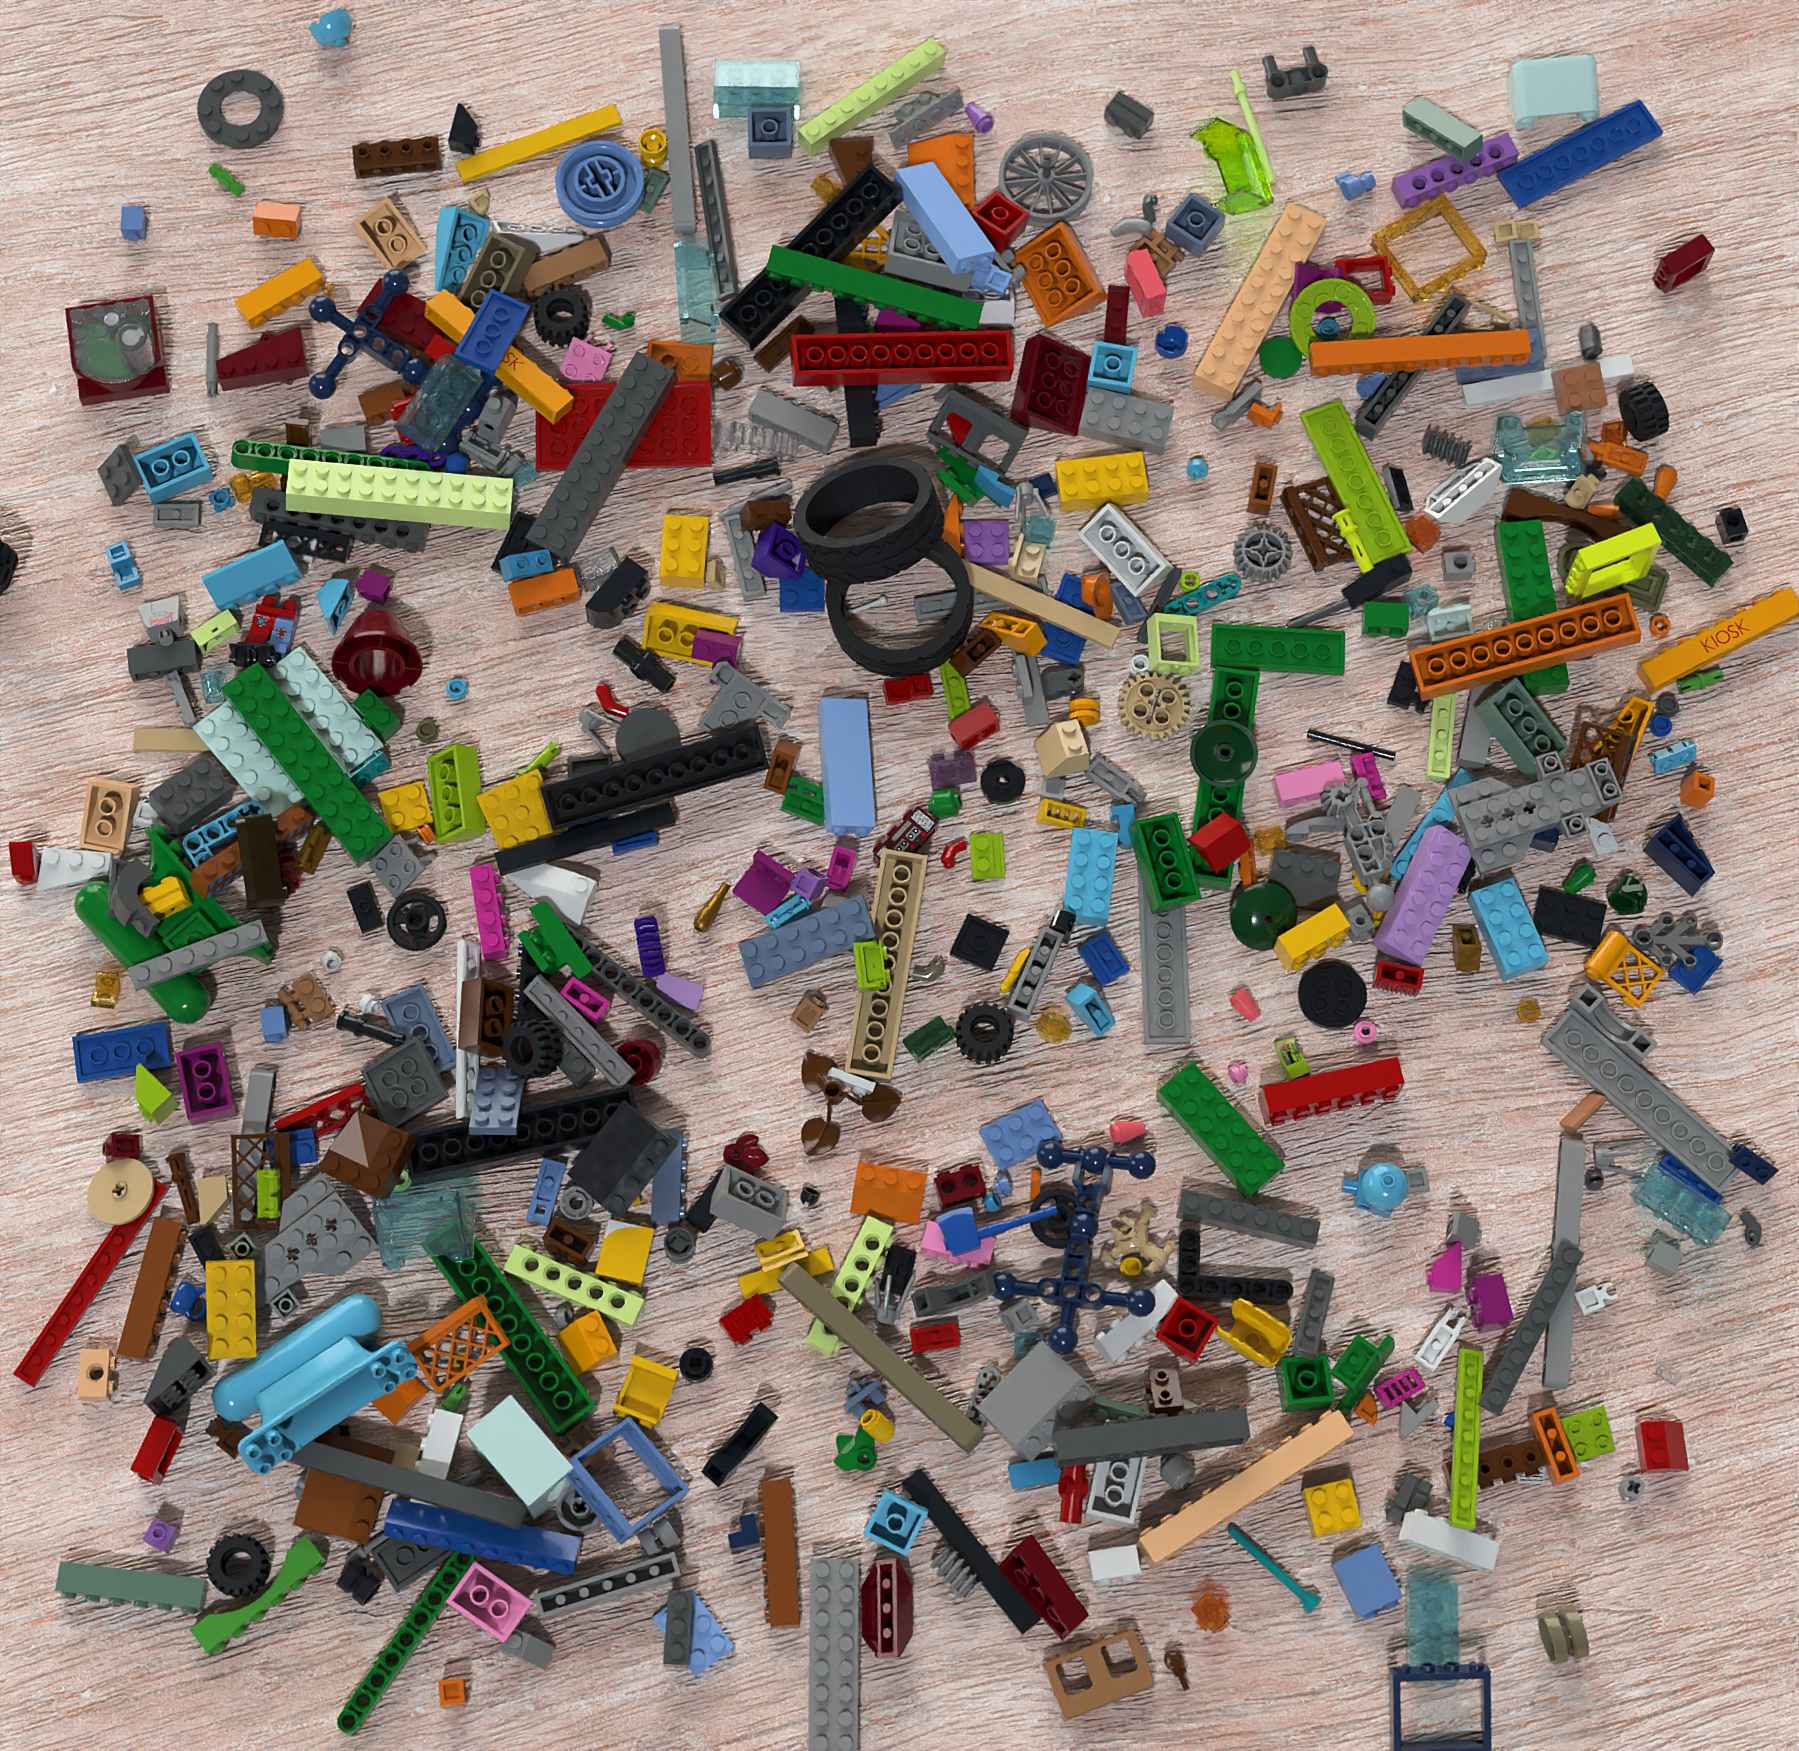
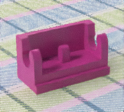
M1373 752L1352 756L1349 764L1355 782L1360 777L1367 779V788L1373 802L1386 799V791L1383 788ZM1359 792V795H1360L1362 804H1364V801H1363V799H1362V797H1361V794H1360V792Z

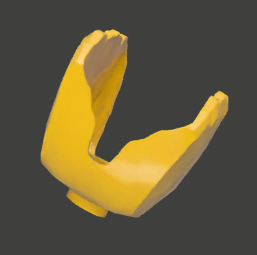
M1241 1298L1234 1300L1231 1307L1235 1319L1233 1327L1227 1333L1217 1326L1215 1328L1216 1335L1231 1349L1254 1364L1267 1369L1273 1368L1279 1362L1292 1340L1291 1330L1286 1327V1324L1278 1321L1267 1311L1255 1307L1252 1302Z

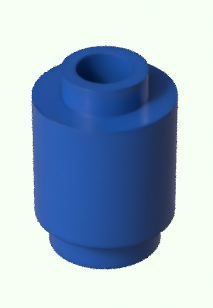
M452 453V455L447 456L444 473L466 475L468 459L461 453Z

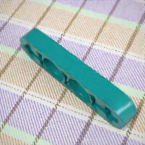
M1226 575L1167 604L1163 614H1169V611L1172 610L1173 613L1179 611L1177 615L1195 616L1236 596L1240 591L1241 581L1236 575ZM1228 582H1230V584L1235 583V587L1233 590L1231 587L1226 588ZM1213 590L1217 593L1218 597L1210 600L1206 597L1205 593ZM1188 600H1195L1198 603V607L1196 609H1189L1186 606V602Z

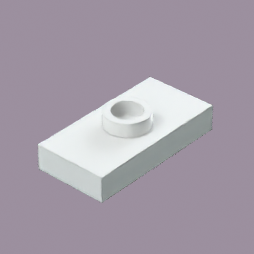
M138 802L133 825L146 828L149 826L153 829L160 824L167 833L175 834L150 804Z

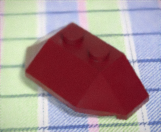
M898 1558L876 1560L873 1569L861 1587L862 1638L874 1652L877 1659L901 1657L913 1636L912 1584Z

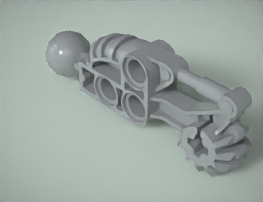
M1360 777L1352 785L1343 782L1341 786H1338L1334 782L1332 787L1327 786L1323 795H1321L1322 811H1327V817L1334 815L1336 821L1344 820L1348 829L1345 849L1361 886L1368 885L1369 887L1366 894L1367 904L1371 910L1386 912L1395 902V894L1392 888L1381 882V878L1385 875L1386 871L1391 870L1394 860L1392 852L1394 848L1388 833L1389 826L1384 821L1381 812L1376 811L1373 805V799L1367 788V779ZM1359 792L1370 813L1365 823L1362 822L1356 808ZM1374 832H1378L1381 835H1375ZM1352 838H1357L1360 841H1354ZM1361 857L1367 858L1368 861H1364V860H1362V859H1360V858H1361Z

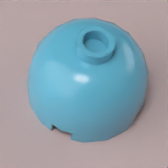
M341 8L330 11L320 17V23L316 25L314 21L309 26L314 39L319 44L328 47L335 45L336 48L345 45L347 43L346 39L352 32V20L346 8L343 11Z
M1379 1163L1370 1167L1364 1174L1360 1184L1361 1194L1365 1202L1380 1211L1392 1210L1398 1207L1406 1198L1408 1192V1179L1404 1171L1391 1163Z

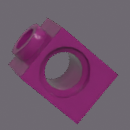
M367 569L363 576L360 575L356 582L359 597L384 606L393 588L390 578Z

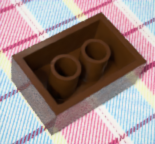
M483 977L462 982L458 1049L489 1059L504 1055L503 1050H501V1045L504 1043L502 1038L506 1035V1029L511 1028L510 1025L513 1024L515 988Z

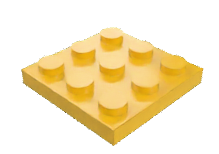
M538 768L475 797L500 851L555 836L566 831V828L553 832L549 831L537 787L545 785Z

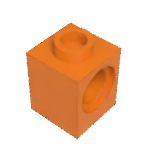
M463 1678L438 1681L440 1706L443 1709L467 1706L466 1683Z

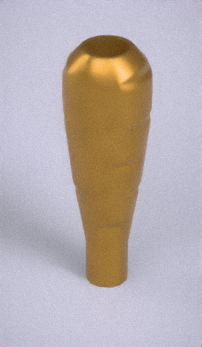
M722 883L718 891L696 915L693 925L697 931L703 933L711 928L730 889L728 884Z

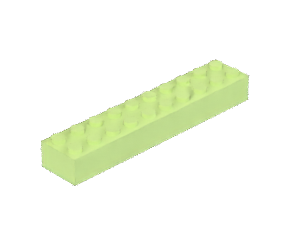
M290 459L286 489V510L509 530L513 479Z

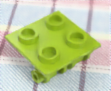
M1604 1405L1560 1419L1576 1463L1616 1450Z

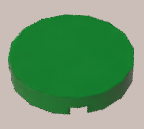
M1275 337L1268 340L1262 346L1259 354V365L1263 372L1272 378L1287 379L1294 376L1299 371L1303 360L1302 354L1296 348L1293 340L1285 337Z

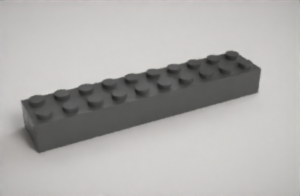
M636 351L525 537L530 546L538 550L549 549L551 557L566 565L569 564L676 384L678 378L675 370Z

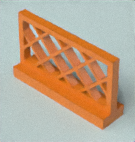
M484 1294L473 1298L406 1345L436 1394L511 1344L487 1307L486 1303L488 1300ZM481 1311L487 1319L486 1327L475 1325L476 1315ZM460 1326L469 1328L468 1340L457 1337ZM474 1329L485 1332L483 1343L473 1341ZM490 1333L496 1334L502 1344L497 1347L488 1345ZM441 1339L452 1340L450 1352L440 1350ZM456 1342L467 1344L465 1356L455 1353ZM472 1346L482 1348L480 1359L470 1357ZM424 1351L433 1352L432 1364L426 1363L420 1354ZM439 1354L449 1356L448 1368L437 1366ZM454 1358L465 1360L463 1371L453 1370ZM436 1370L447 1373L446 1381L441 1386L435 1378Z

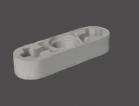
M988 1366L980 1372L965 1415L970 1420L974 1418L976 1412L971 1411V1408L973 1407L977 1410L976 1396L979 1394L987 1396L990 1393L987 1389H979L980 1385L984 1388L986 1378L983 1376L991 1372L994 1374L993 1378L997 1379L996 1381H991L988 1390H993L1000 1383L1001 1375L995 1367ZM981 1414L978 1417V1422L981 1425L976 1426L983 1430L987 1420Z

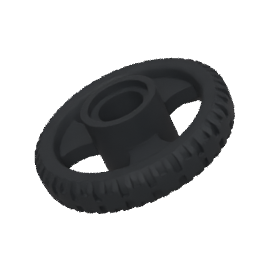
M412 893L401 897L392 905L387 915V930L391 939L399 947L409 951H423L433 947L442 938L446 929V915L443 907L437 900L426 894ZM414 902L425 903L423 910L412 908L406 913L401 911L407 904ZM432 916H438L437 929L428 938L425 936L429 929L428 919ZM419 918L422 920V923L418 926L411 925L414 919ZM405 924L407 931L414 936L413 941L409 942L400 937L395 929V925Z
M1051 1189L1036 1198L1029 1213L1038 1211L1045 1201L1054 1198L1058 1215L1063 1217L1064 1223H1058L1053 1215L1047 1217V1219L1044 1218L1031 1222L1030 1227L1035 1237L1044 1245L1055 1249L1067 1248L1068 1241L1070 1240L1069 1223L1073 1217V1213L1067 1205L1071 1202L1077 1208L1076 1195L1064 1189ZM1047 1228L1053 1233L1065 1231L1068 1239L1056 1240L1046 1235L1044 1231Z

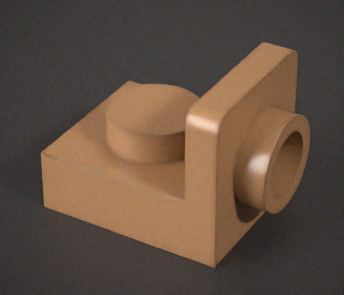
M816 995L814 997L808 996L805 997L790 1020L807 1033H810L829 1008L825 1006L826 1002Z

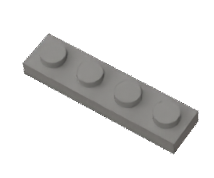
M739 514L723 517L743 600L765 596L761 574L751 567L754 547L750 531L746 530L744 532L742 530Z

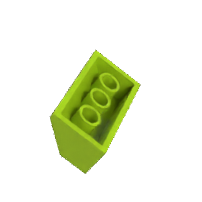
M454 744L428 758L427 767L436 843L446 844L468 841L487 833L484 815L475 798L482 794L476 748Z

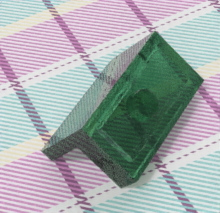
M937 1016L903 1040V1044L915 1061L920 1063L955 1039L956 1031L951 1025L947 1026L940 1016Z

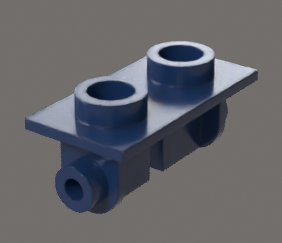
M1736 1143L1732 1147L1734 1155L1728 1162L1761 1185H1764L1779 1171V1169L1743 1144Z

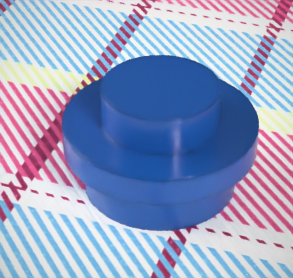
M1657 715L1651 719L1649 729L1655 736L1665 737L1671 732L1672 723L1667 716Z

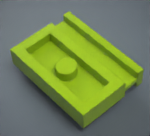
M1002 833L969 835L972 880L1005 879Z

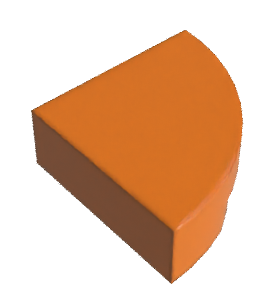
M1040 1170L1031 1171V1201H1035L1040 1195Z
M1367 1392L1354 1411V1414L1374 1426L1378 1417L1377 1406L1374 1398Z

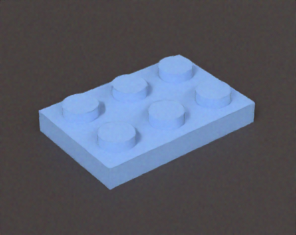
M693 1591L689 1669L697 1677L735 1647ZM667 1607L653 1617V1620L664 1635Z

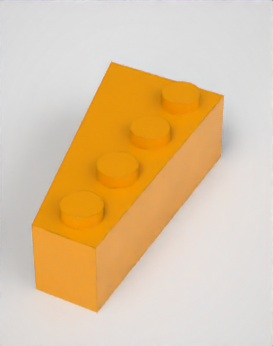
M1635 696L1632 697L1611 726V729L1638 735L1627 777L1655 706V703ZM1611 734L1605 738L1610 749L1617 746L1619 736ZM1601 741L1593 749L1597 757L1607 752ZM1591 754L1583 762V765L1593 760ZM1609 755L1603 757H1607L1610 765L1612 766V760L1610 759Z

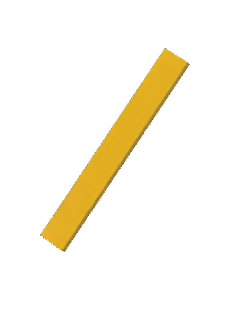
M611 104L455 162V166L463 184L620 126L622 125V120L615 105Z

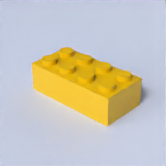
M1142 452L1055 462L1054 477L1058 491L1060 513L1104 508L1107 503L1120 506L1146 503L1148 500L1149 488Z
M254 1259L206 1261L208 1360L257 1357Z

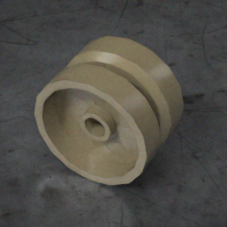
M1574 1605L1560 1607L1558 1615L1552 1610L1538 1614V1627L1543 1646L1554 1666L1566 1663L1569 1655L1575 1660L1589 1656L1587 1634L1579 1612Z

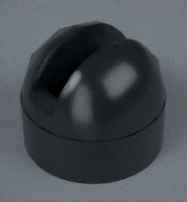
M803 1187L800 1201L803 1205L805 1201L809 1202L808 1207L814 1206L819 1200L820 1193L812 1188Z

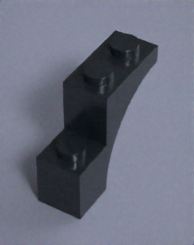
M760 1402L731 1438L710 1457L701 1472L719 1488L734 1475L743 1460L760 1446L779 1417L765 1404Z

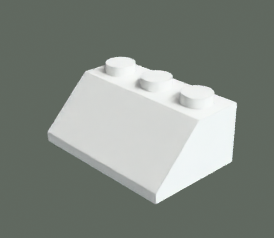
M948 288L949 295L984 304L977 329H986L987 326H993L998 329L1014 327L1015 300L1013 288H1008L1004 296L987 289L982 292L975 288H969L968 292H962Z

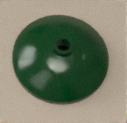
M1216 720L1203 726L1194 736L1190 747V760L1194 771L1204 782L1220 788L1233 787L1244 782L1253 773L1258 761V746L1252 733L1242 724L1232 720ZM1228 748L1230 754L1227 756L1222 753V749Z
M1267 882L1256 883L1242 890L1233 901L1230 910V925L1236 938L1245 946L1259 951L1274 949L1277 938L1296 927L1297 908L1291 895L1282 887ZM1270 915V922L1265 923L1264 918Z

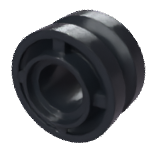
M693 1347L682 1354L679 1367L686 1381L699 1384L709 1379L713 1372V1362L710 1354L705 1349ZM698 1360L703 1363V1366L700 1370L694 1371L690 1368L691 1362Z

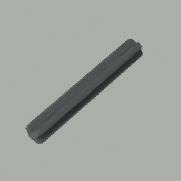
M1173 566L1174 568L1168 573L1137 636L1139 643L1148 644L1147 620L1154 613H1163L1182 575L1180 568Z

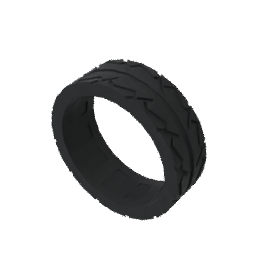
M899 457L865 459L838 468L839 470L832 471L814 483L798 500L794 509L793 526L810 569L818 577L838 584L870 583L894 576L902 570L905 571L921 561L929 554L930 550H933L941 539L944 531L943 526H945L944 514L928 471L917 462ZM885 502H908L913 504L908 512L896 522L872 534L849 539L825 537L827 532L841 519L867 506Z
M886 527L878 528V529H876L875 531L872 530V531H870V532H868V533H866V534H864V535H862V536L872 534V533L877 532V531H879V530H882V529H884V528H886ZM941 538L933 550H930L929 554L924 558L936 563L951 577L957 589L956 605L946 626L934 638L922 645L910 649L890 650L866 643L855 635L846 624L843 616L844 600L850 585L827 581L825 601L832 630L841 649L853 661H857L856 664L869 672L882 676L907 678V676L922 675L925 672L927 673L942 666L953 656L952 653L963 644L972 624L973 597L966 567L959 554L944 539Z

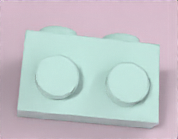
M1459 603L1451 608L1443 609L1442 607L1431 609L1425 618L1431 644L1447 642L1475 634L1470 615L1472 610L1471 604L1464 605Z

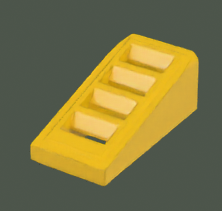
M1044 798L1039 803L1036 822L1073 830V827L1084 829L1087 809ZM1048 808H1050L1049 816H1047ZM1056 810H1059L1058 819L1055 818ZM1065 811L1068 812L1067 821H1064ZM1074 813H1078L1076 824L1072 823Z

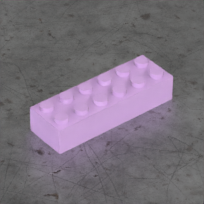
M1442 825L1426 828L1396 891L1394 905L1387 911L1372 942L1373 946L1402 965L1413 967L1422 964L1472 857L1466 841Z

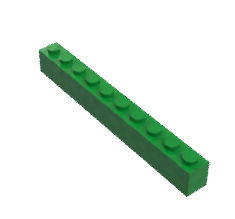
M772 245L765 274L769 275V278L772 280H788L791 285L797 287L806 285L811 287L812 291L818 293L827 291L832 293L833 297L839 299L848 297L853 299L854 303L860 305L869 303L874 305L875 309L881 311L890 309L895 311L896 315L902 317L911 315L923 323L932 321L944 329L953 327L957 328L958 331H976L984 305L777 245Z

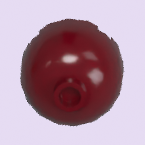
M643 1038L632 1039L618 1047L617 1053L636 1072L628 1082L629 1084L635 1086L646 1084L659 1074L662 1067V1055L657 1045L650 1040Z

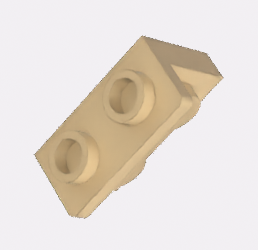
M1020 533L1018 541L1014 540L1012 553L1014 556L1013 558L1010 557L1008 561L1011 580L1037 584L1046 553V544L1025 541V534Z

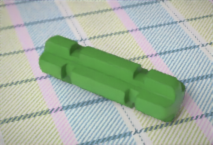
M213 163L209 167V173L214 178H217L228 190H231L235 196L239 197L244 193V186L236 182V179L227 171L222 170L219 164Z

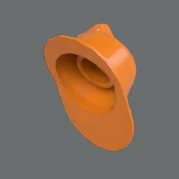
M1103 571L1099 576L1083 577L1081 579L1082 601L1094 608L1096 618L1108 622L1113 610V598L1108 573Z

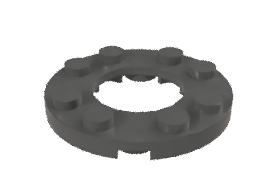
M232 70L215 77L205 86L198 99L197 114L203 131L212 141L219 145L230 146L232 149H248L266 142L276 133L281 118L284 115V105L277 86L268 77L251 70ZM236 91H246L249 94L256 95L261 103L260 114L256 120L243 126H235L225 122L220 116L219 109L227 95Z

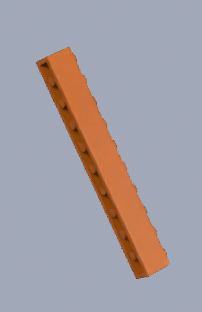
M1527 329L1316 342L1310 344L1308 356L1311 376L1324 378L1329 375L1349 376L1356 373L1369 375L1373 372L1389 374L1395 371L1414 372L1421 369L1434 371L1438 368L1454 370L1460 367L1479 368L1485 365L1499 367L1503 364H1513L1519 366L1528 363L1531 356V347Z

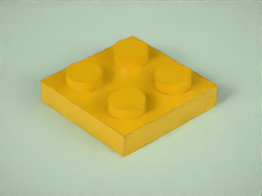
M422 781L378 793L387 827L393 836L414 831L417 828L421 829L425 823L428 826L434 825Z

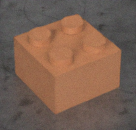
M1599 362L1557 370L1551 374L1559 417L1600 409L1608 405Z

